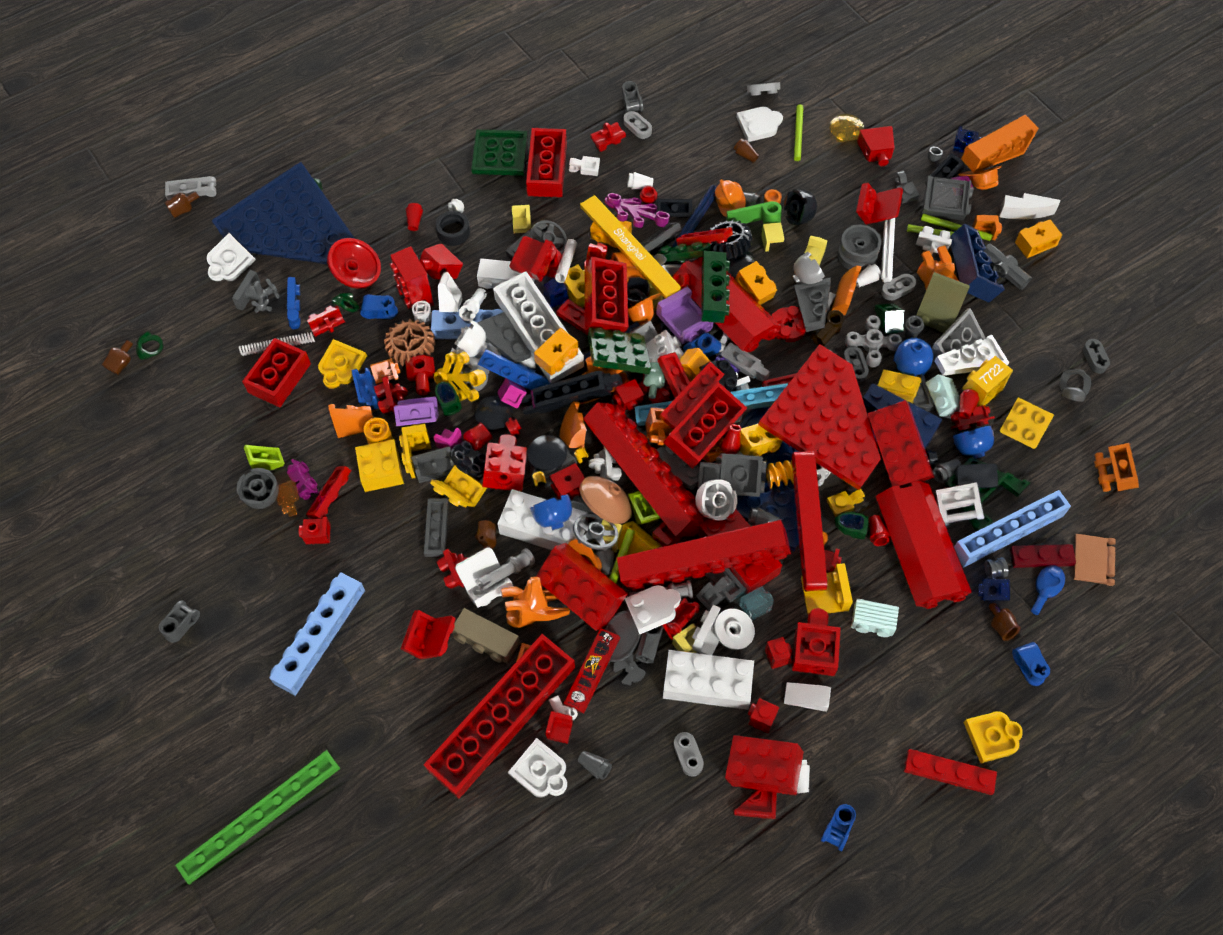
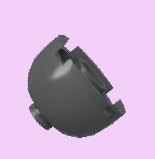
M254 468L250 470V473L243 474L237 483V493L242 502L253 509H264L275 502L279 495V485L275 476L269 470Z

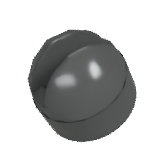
M930 147L927 157L931 162H936L941 158L943 151L938 147Z

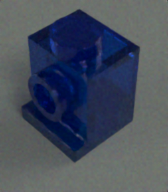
M959 126L953 150L964 152V149L969 144L982 138L978 137L979 132L962 129L963 126Z
M553 278L544 284L545 292L543 294L551 308L564 303L568 299L567 288L564 283H559ZM560 294V297L554 299L555 295Z
M983 579L982 584H978V596H982V601H1010V579ZM995 587L997 590L996 594H991L989 588Z

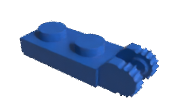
M288 277L287 316L289 326L292 329H298L301 323L298 312L300 311V300H297V295H300V284H296L295 277Z

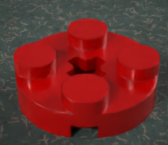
M784 307L772 314V317L782 326L779 334L776 336L777 339L780 340L782 338L786 342H795L804 336L806 330L801 311H799L798 307ZM786 322L792 323V327H789V325L785 326Z

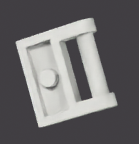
M977 482L936 490L939 510L946 526L949 523L963 520L984 519ZM975 505V510L947 515V510Z

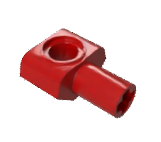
M426 355L413 356L408 363L407 361L405 362L407 378L410 381H415L416 393L418 395H427L430 392L428 379L434 378L435 373L434 358Z

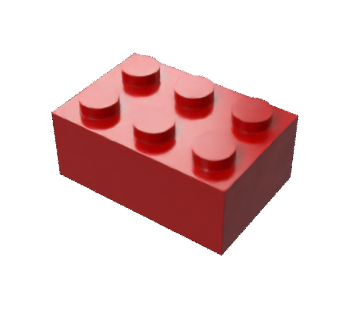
M410 246L390 255L392 260L390 267L394 273L393 278L397 284L396 289L400 296H404L403 300L407 309L411 308L412 310L414 303L421 300L428 302L430 307L434 306L427 273L412 247Z
M274 338L242 382L249 394L281 407L309 368L311 362L305 351Z
M734 735L725 779L731 786L796 795L804 752L798 743Z

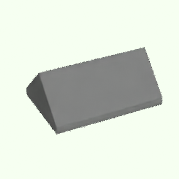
M967 308L934 343L932 348L933 361L941 354L954 349L959 350L964 345H971L979 339L984 340L986 338L971 308Z

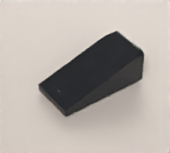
M951 153L930 176L946 179L954 178L964 169L965 163Z

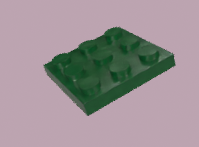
M476 129L472 174L524 176L527 131Z
M589 327L588 339L593 366L643 374L650 373L651 365L644 336L637 333L629 334L618 330L610 331L603 328Z

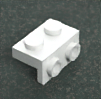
M713 605L710 612L707 610L704 612L701 619L703 625L701 628L697 626L692 636L695 639L692 646L693 650L701 654L713 655L719 643L714 625L721 608Z

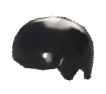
M640 277L629 279L627 283L628 305L635 306L649 297L650 284L645 279Z

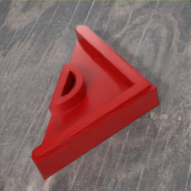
M757 790L734 810V815L775 819L777 793Z

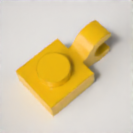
M862 489L856 490L849 496L844 491L828 497L827 502L836 518L842 513L854 511L853 505L864 501L863 497L865 495Z

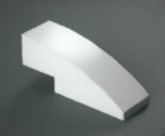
M1024 193L1022 198L1005 195L999 217L1008 219L1046 217L1055 214L1060 200Z

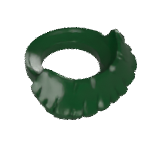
M340 293L332 298L333 304L341 306L346 311L356 312L359 309V305L354 301L352 293ZM344 301L351 304L354 309H351L344 305Z
M149 331L145 332L138 338L136 345L137 356L141 360H145L160 354L164 347L163 341L159 336L152 335ZM152 340L160 344L159 349L155 352H148L142 348L144 343Z

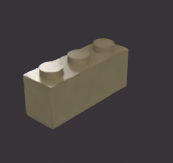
M465 608L454 623L455 627L452 633L456 641L461 644L466 642L472 645L475 651L481 654L483 652L489 654L490 658L498 663L504 662L508 664L520 644L518 635Z

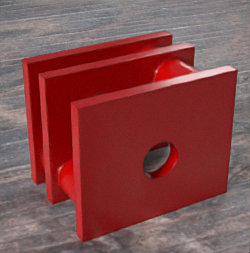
M576 463L549 476L553 482L550 486L558 499H561L562 495L567 494L570 500L576 495L581 496L580 484L585 477Z

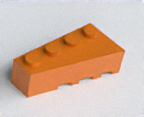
M1024 115L980 140L969 144L964 149L961 160L975 173L1023 155L1039 128Z

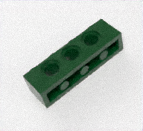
M704 251L701 292L702 322L724 323L725 316H729L730 305L726 304V301H729L730 290L726 289V286H729L730 275H726V272L729 271L730 261L726 260V252Z

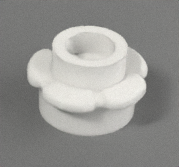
M452 199L448 204L449 211L462 213L464 211V204L458 199Z

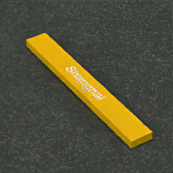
M595 195L580 203L581 209L665 299L681 290L680 285Z

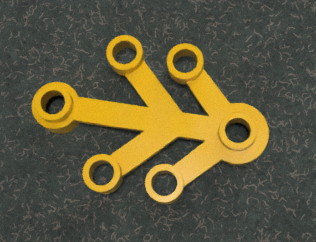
M454 352L446 354L443 368L438 369L434 373L436 384L444 381L452 385L460 401L467 398L471 402L479 398L478 391L476 389L470 390L463 381H470L474 387L482 385L486 380L485 372L477 369L470 373H461L463 365L469 362V355L466 352H461L457 355ZM456 363L453 372L449 373L451 365ZM452 381H454V382L456 383V385L460 388L459 390H458V388L453 384Z

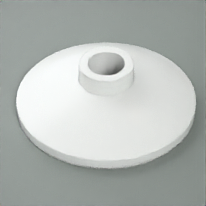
M727 609L721 612L715 620V634L724 646L739 650L747 647L752 642L755 635L754 624L743 611ZM729 629H733L735 634H732Z

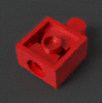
M501 435L498 443L488 442L482 487L503 490L513 489L522 492L527 447L517 446L516 437L513 435Z
M815 608L809 613L807 623L798 622L794 636L792 671L835 676L838 670L841 628L828 626V613L824 609Z

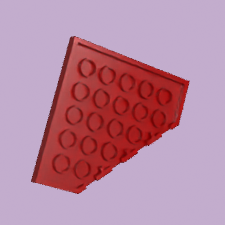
M819 344L761 418L758 425L799 452L814 451L817 464L857 490H860L881 460L853 365Z

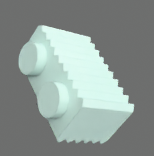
M938 374L927 381L926 386L939 416L951 419V415L959 411L960 395H958L955 388L956 385L952 382L953 379Z
M857 599L854 604L851 628H855L860 633H877L880 637L893 636L896 631L899 607Z

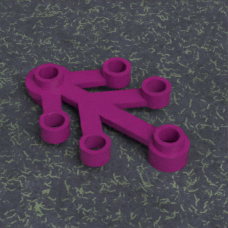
M610 193L605 198V204L609 208L615 209L619 221H627L629 213L634 219L633 226L642 228L644 225V219L640 215L655 220L656 225L659 227H665L669 222L670 215L663 211L657 212V205L655 204L641 205V199L639 198L621 199V196L615 193Z

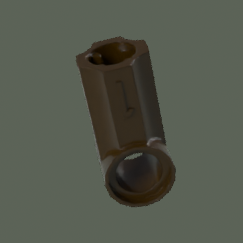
M838 310L828 313L825 328L816 330L811 336L816 345L821 344L825 346L836 333L840 332L844 321L843 313Z

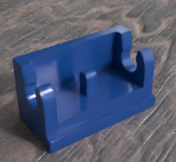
M365 368V373L359 374L357 369L351 370L360 406H370L371 410L378 409V401L380 400L375 393V379L373 374L371 375L369 368Z

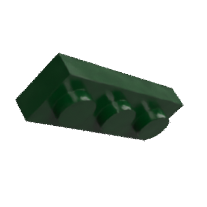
M695 242L692 245L680 244L676 247L665 246L657 254L664 255L667 258L666 262L703 257L704 251L711 250L709 242Z

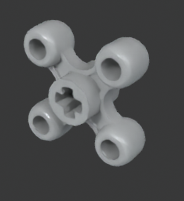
M875 315L869 316L866 319L865 329L868 331L867 334L859 335L853 331L849 332L845 337V345L847 347H864L865 351L868 352L866 363L870 367H877L882 359L879 352L880 348L887 347L891 351H896L902 343V338L898 334L883 336L882 332L878 330L881 323L880 319Z

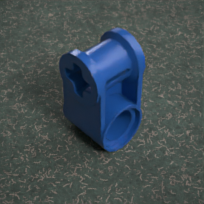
M369 294L363 297L360 314L367 319H393L397 316L398 309L395 306L393 297Z
M704 333L692 342L687 343L683 350L686 352L687 349L700 348L706 357L710 358L721 350L722 345L714 336Z
M1031 642L1013 649V658L1020 667L1026 681L1033 686H1040L1049 676L1050 668L1042 656L1038 645L1035 642Z
M843 804L836 809L823 833L822 842L827 841L837 846L838 850L842 852L856 818L853 807ZM840 811L848 813L850 817L848 822H844L839 818Z

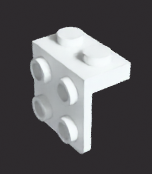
M667 330L656 335L651 341L646 343L649 361L658 363L657 359L660 356L676 352L680 360L684 354L680 349L681 342L676 336L672 337Z
M490 547L483 549L455 566V570L471 601L477 608L486 606L494 598L502 596V588L514 587L511 580L505 577L484 591L479 589L478 585L481 583L477 584L476 580L500 567Z

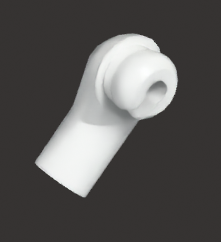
M558 695L549 699L554 712L570 715L573 717V720L576 719L578 715L577 710L563 705Z

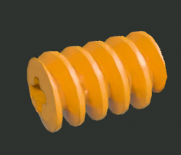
M785 460L783 465L780 461L776 462L775 466L773 463L768 464L766 479L770 489L773 482H775L777 487H780L781 481L787 486L789 479L794 484L792 460L791 462Z

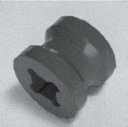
M997 558L996 561L991 559L985 561V573L989 580H994L999 576L1001 578L1008 576L1009 571L1005 558Z

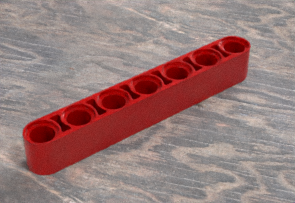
M814 451L793 452L792 471L803 587L805 592L826 591L827 572Z

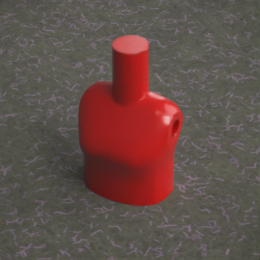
M481 422L463 434L464 441H468L475 451H479L488 441L493 439L490 432Z

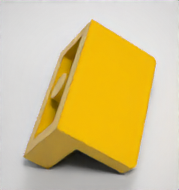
M634 521L622 525V531L617 542L619 550L627 529L635 531L627 555L662 547L659 542L654 540Z

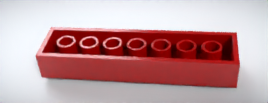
M597 402L583 420L675 537L695 536L699 532V525L709 518L704 517L698 511L694 495L684 488L683 482L679 477L673 475L670 465L659 457V452L650 446L647 442L648 438L638 431L636 423L625 415V410L620 405Z
M777 520L617 557L621 582L630 590L637 592L651 585L663 586L665 585L664 582L672 581L673 583H678L691 576L693 578H700L709 572L714 574L722 573L726 568L740 569L749 563L762 564L766 562V559H784L788 554H791L786 529L782 521Z
M541 634L425 762L424 767L460 799L575 669V661L546 636Z

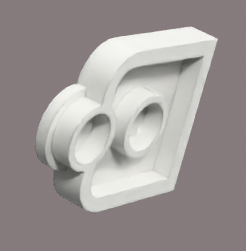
M767 107L738 112L736 116L748 142L774 136L777 133L778 126L783 121L781 113L771 111Z
M229 233L208 253L207 262L210 265L208 275L214 281H221L223 279L233 281L256 259Z
M657 585L625 598L639 634L666 624L675 618V608L679 606L681 601L680 593L677 590H666L665 587Z
M537 738L508 772L510 776L536 797H545L548 794L559 796L567 788V780L563 776L566 771L564 760Z

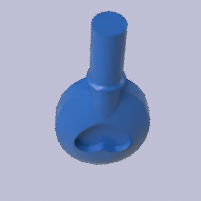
M1050 565L1042 569L1038 574L1035 585L1039 595L1031 609L1033 614L1039 615L1047 598L1056 596L1064 587L1065 574L1060 567Z

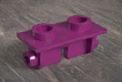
M291 459L293 465L287 467V474L293 484L300 481L294 486L300 498L307 500L311 497V493L319 495L316 487L317 483L308 473V466L304 462Z

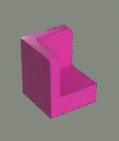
M505 378L497 393L501 401L518 408L527 392L523 386Z
M458 428L454 432L445 429L441 436L438 434L434 435L435 445L439 449L450 446L452 450L455 445L460 444L463 440L461 430Z

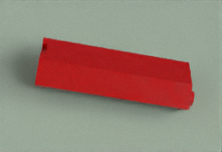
M703 257L693 262L686 261L672 276L673 278L679 272L689 274L691 282L688 288L692 291L691 298L700 308ZM730 275L729 286H726V289L730 290L729 301H726V304L730 305L729 316H725L724 323L716 324L742 351L752 352L759 346V342L762 339H774L779 334L782 326Z
M922 481L911 482L910 487L900 488L897 485L876 495L916 606L931 609L944 599L960 602L966 598V595L972 593L930 485Z

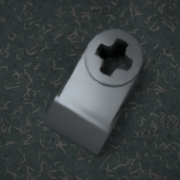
M626 81L622 85V100L625 113L629 111L643 112V102L637 84L633 81Z
M181 600L174 605L169 614L160 622L159 631L168 642H177L197 622L200 617V611L191 609L187 606L186 602ZM175 627L172 632H168L169 629Z

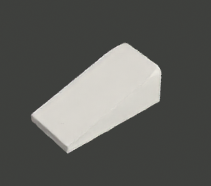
M787 682L784 704L827 712L831 687Z

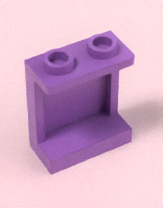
M688 286L658 302L656 311L657 316L682 344L695 340L702 333L709 332L713 328L714 323L701 321V309L691 299L692 291Z
M434 396L398 401V405L394 406L396 426L436 422L439 416L437 398Z

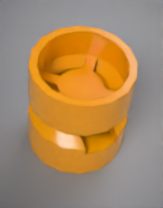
M382 418L370 419L364 425L363 431L368 444L393 439L388 423Z

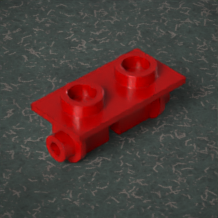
M985 405L975 407L969 419L961 418L959 411H956L951 415V420L955 422L956 426H952L951 429L957 427L959 431L969 429L970 424L974 423L977 426L989 424L988 420L995 417H989L990 408Z
M686 597L683 598L679 606L675 608V618L662 625L671 640L699 612L700 605L697 602L689 603Z

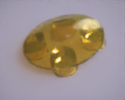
M851 114L838 115L830 123V130L838 142L858 139L860 130L864 129L863 122Z

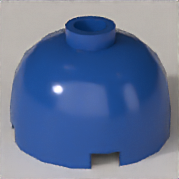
M907 339L896 349L894 355L896 368L906 375H924L931 368L934 357L933 350L923 339Z
M991 426L977 428L953 436L957 450L961 454L973 456L975 459L984 457V452L992 448L995 440Z
M568 494L562 495L561 499L552 498L533 505L534 507H530L535 522L544 528L551 527L552 531L564 527L563 523L569 520L572 515V504Z

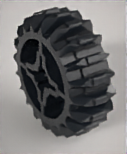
M734 219L732 221L719 222L717 225L713 224V228H708L709 231L732 227L733 235L727 238L726 242L717 243L713 241L710 244V251L726 252V259L728 260L731 258L736 259L737 256H743V253H747L752 244V234L749 227H747L746 223H741V221L735 222Z

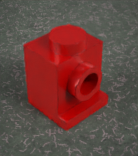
M323 517V519H303V525H299V537H302L305 544L330 543L331 524L327 517Z
M784 637L767 642L765 652L772 669L792 663V649L790 644L785 642Z

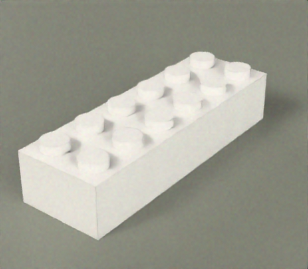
M526 271L493 288L496 302L508 317L533 358L534 352L560 327L566 331ZM578 348L577 355L573 359H569L563 369L552 376L543 368L541 370L549 382L553 384L583 368L584 355Z

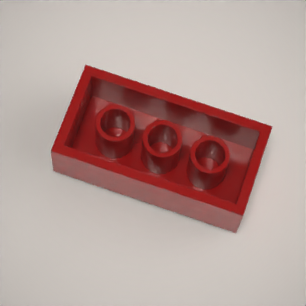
M532 128L526 180L528 196L563 197L567 150L566 129Z
M591 257L584 268L585 333H588L589 327L603 328L610 331L618 330L625 333L628 329L627 263Z
M717 382L668 435L663 443L693 469L726 433L730 425L734 424L743 414L747 407Z
M906 400L868 413L892 487L899 485L900 488L911 486V482H923L935 478L910 405Z
M735 509L733 514L730 513L725 520L708 519L700 524L698 535L700 538L751 526ZM771 558L766 559V562L762 564L749 563L745 564L744 568L733 569L731 567L728 569L746 588L745 594L749 596L777 577L781 572L782 564L779 560Z
M567 543L554 546L536 577L540 578L543 587L595 631L608 625L628 594Z

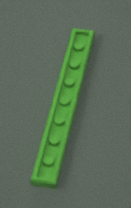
M327 750L177 863L175 866L187 884L190 885L337 772L340 767Z

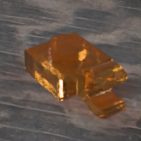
M290 480L279 485L277 503L282 507L283 514L288 513V516L292 517L297 514L294 502L299 500L296 482Z

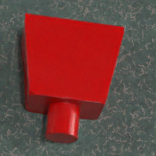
M892 126L860 130L857 143L867 161H878L879 166H885L889 163V159L892 158L894 151Z
M443 244L424 249L419 260L425 271L433 279H441L444 272H448L452 279H457L463 263Z

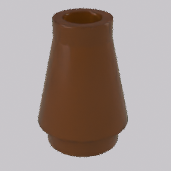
M740 139L734 146L737 155L752 163L760 156L747 140Z

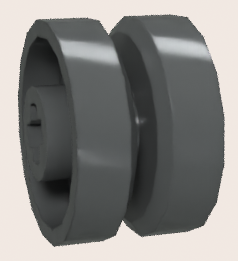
M853 225L847 228L842 234L838 250L839 262L848 270L857 265L861 266L860 272L868 265L875 264L882 242L880 235L875 229L866 225Z

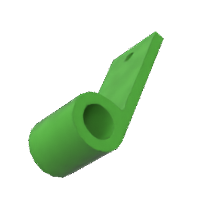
M766 202L727 211V220L732 221L734 219L735 222L741 221V223L762 220L763 224L780 223L782 208L778 202Z

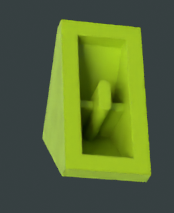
M244 446L252 469L263 468L271 471L285 464L279 448Z
M640 491L628 494L637 524L660 519V516Z

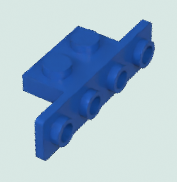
M489 350L484 351L478 362V365L530 390L551 384L547 378L535 373L536 370L521 363L516 364L504 356H499Z

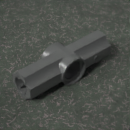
M992 244L986 245L984 252L990 256L992 260L990 265L993 267V271H997L999 278H1007L1017 288L1024 289L1032 277L1018 266L1017 260L1012 255L1005 256Z
M662 625L654 628L658 631L657 633L652 634L647 631L642 634L636 659L647 664L654 663L659 641L662 637Z

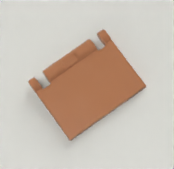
M1076 534L1074 580L1101 583L1109 586L1115 585V580L1106 579V576H1115V547L1107 546V544L1115 545L1116 540L1114 538Z

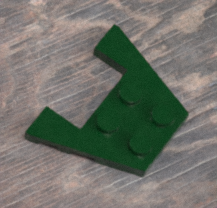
M971 457L964 465L987 463ZM997 470L998 486L1002 485L1016 497L1030 484L1025 479L1022 481L1015 478L1011 473L1007 472L1005 474ZM955 475L946 482V488L957 486ZM979 488L981 504L996 488ZM975 505L960 508L963 512L975 510ZM984 514V519L978 520L974 518L969 519V522L977 532L991 525L993 520Z

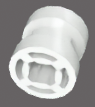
M422 300L414 303L412 306L414 319H417L419 323L424 322L426 326L432 322L430 304Z

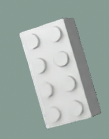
M512 489L498 521L499 534L552 550L554 546L564 543L569 544L570 541L577 539L573 532L574 522L580 516L588 514V512L572 508V515L569 520L563 523L564 527L552 531L551 527L544 528L538 525L530 510V507H534L533 505L546 501V499ZM588 517L583 518L581 521L588 524ZM577 525L578 533L582 537L585 530Z
M669 650L663 699L748 710L751 701L754 661Z

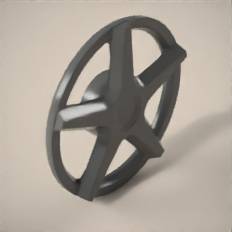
M548 220L535 223L530 230L529 237L533 238V232H535L541 238L540 242L544 243L547 239L552 241L553 244H564L563 249L560 251L563 254L567 243V236L564 230L557 223ZM543 223H549L545 233L536 227ZM554 226L559 228L564 238L556 237L553 233Z
M596 514L582 515L576 519L573 525V532L579 544L582 543L589 548L604 551L615 545L618 540V530L614 523L611 522L608 523L614 530H605L601 524L602 518ZM586 517H596L595 521L590 525L581 521ZM577 525L587 531L582 537L578 533ZM603 536H615L609 544H606ZM594 538L599 545L591 544L587 540Z

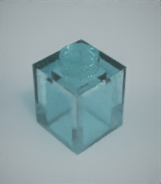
M763 586L742 596L739 605L743 612L753 621L771 611L774 600L770 592L765 591Z

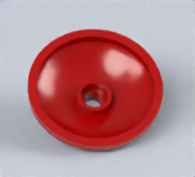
M354 238L340 239L331 246L328 252L327 263L331 273L346 286L366 288L374 284L380 275L381 263L377 253L372 247L361 240Z

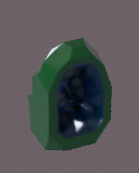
M444 381L438 383L435 387V396L443 414L450 416L458 413L462 406L454 387Z
M846 512L835 518V525L844 535L865 539L868 517L860 513Z

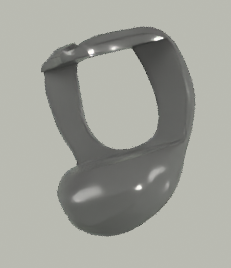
M1081 369L1063 372L1059 382L1062 396L1074 401L1083 402L1091 388L1090 376ZM1080 374L1083 377V390L1077 387H1067L1070 375Z

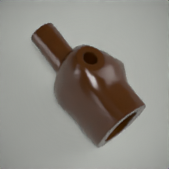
M196 191L188 196L184 193H178L164 203L172 216L176 218L183 213L191 211V202L200 197Z
M126 340L120 349L116 347L111 348L101 365L114 374L119 375L131 360L127 352L133 343Z
M487 520L478 522V531L475 534L476 540L483 546V549L487 547L493 549L497 543L496 525Z
M996 603L989 605V609L995 616L991 621V626L998 632L1003 641L1013 639L1021 630L1013 613L1007 608L1000 610Z

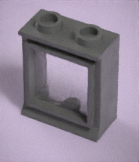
M928 175L925 181L926 191L923 196L925 201L921 215L924 213L933 217L964 220L971 211V204H968L969 198L973 194L971 181L938 178Z

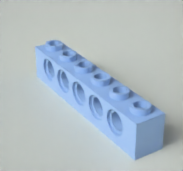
M480 309L473 321L477 323L503 313L501 309ZM432 310L431 331L434 333V339H457L461 334V328L471 326V323L468 324L469 321L461 319L459 311L439 312V310Z
M1058 490L957 541L954 548L961 565L964 568L1058 520L1066 514L1071 505Z
M341 572L338 577L331 581L329 590L321 596L315 611L308 615L305 626L296 633L294 642L285 649L280 663L271 670L269 678L274 685L296 696L364 593L365 589L361 582ZM344 595L341 600H335L337 596ZM333 612L330 617L324 618L326 613ZM321 629L319 634L312 635L315 630ZM304 647H309L307 652L300 653ZM297 665L295 670L288 671L290 666Z

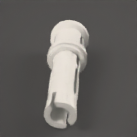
M477 289L471 299L465 301L459 309L461 319L470 321L475 318L480 310L481 303L487 296L484 289Z

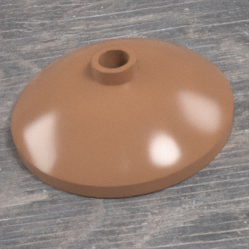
M589 476L581 482L580 494L582 499L600 518L614 524H624L631 518L632 506L623 489L615 482L600 476Z

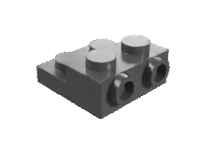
M722 453L720 480L729 482L737 495L760 497V493H764L765 481H761V473H766V461H763V457Z

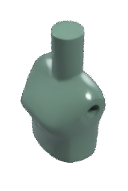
M650 362L651 370L649 374L644 375L643 384L650 387L648 397L655 399L657 389L664 388L666 378L659 363Z

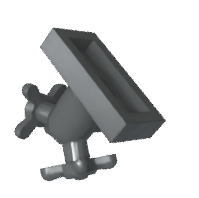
M250 270L232 299L236 308L244 310L251 299L254 300L251 301V304L256 306L254 309L255 313L265 310L272 311V307L267 306L269 303L268 296L273 293L276 299L280 298L276 286L271 283L270 279H266L265 281L269 287L263 289L257 272Z

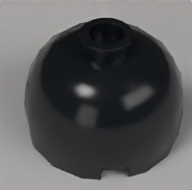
M793 189L792 192L787 193L784 201V210H787L788 216L785 217L790 224H806L814 218L817 212V201L811 192L805 189Z

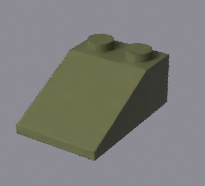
M934 272L916 316L922 318L925 326L945 333L956 321L970 285Z

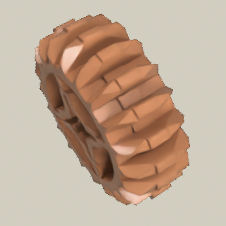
M409 318L408 322L402 320L401 324L395 323V328L390 327V333H386V339H384L385 350L389 358H392L395 363L400 362L402 366L406 364V361L408 363L413 356H431L430 353L434 352V333H432L429 326H426L424 322L419 323L417 319L414 322Z

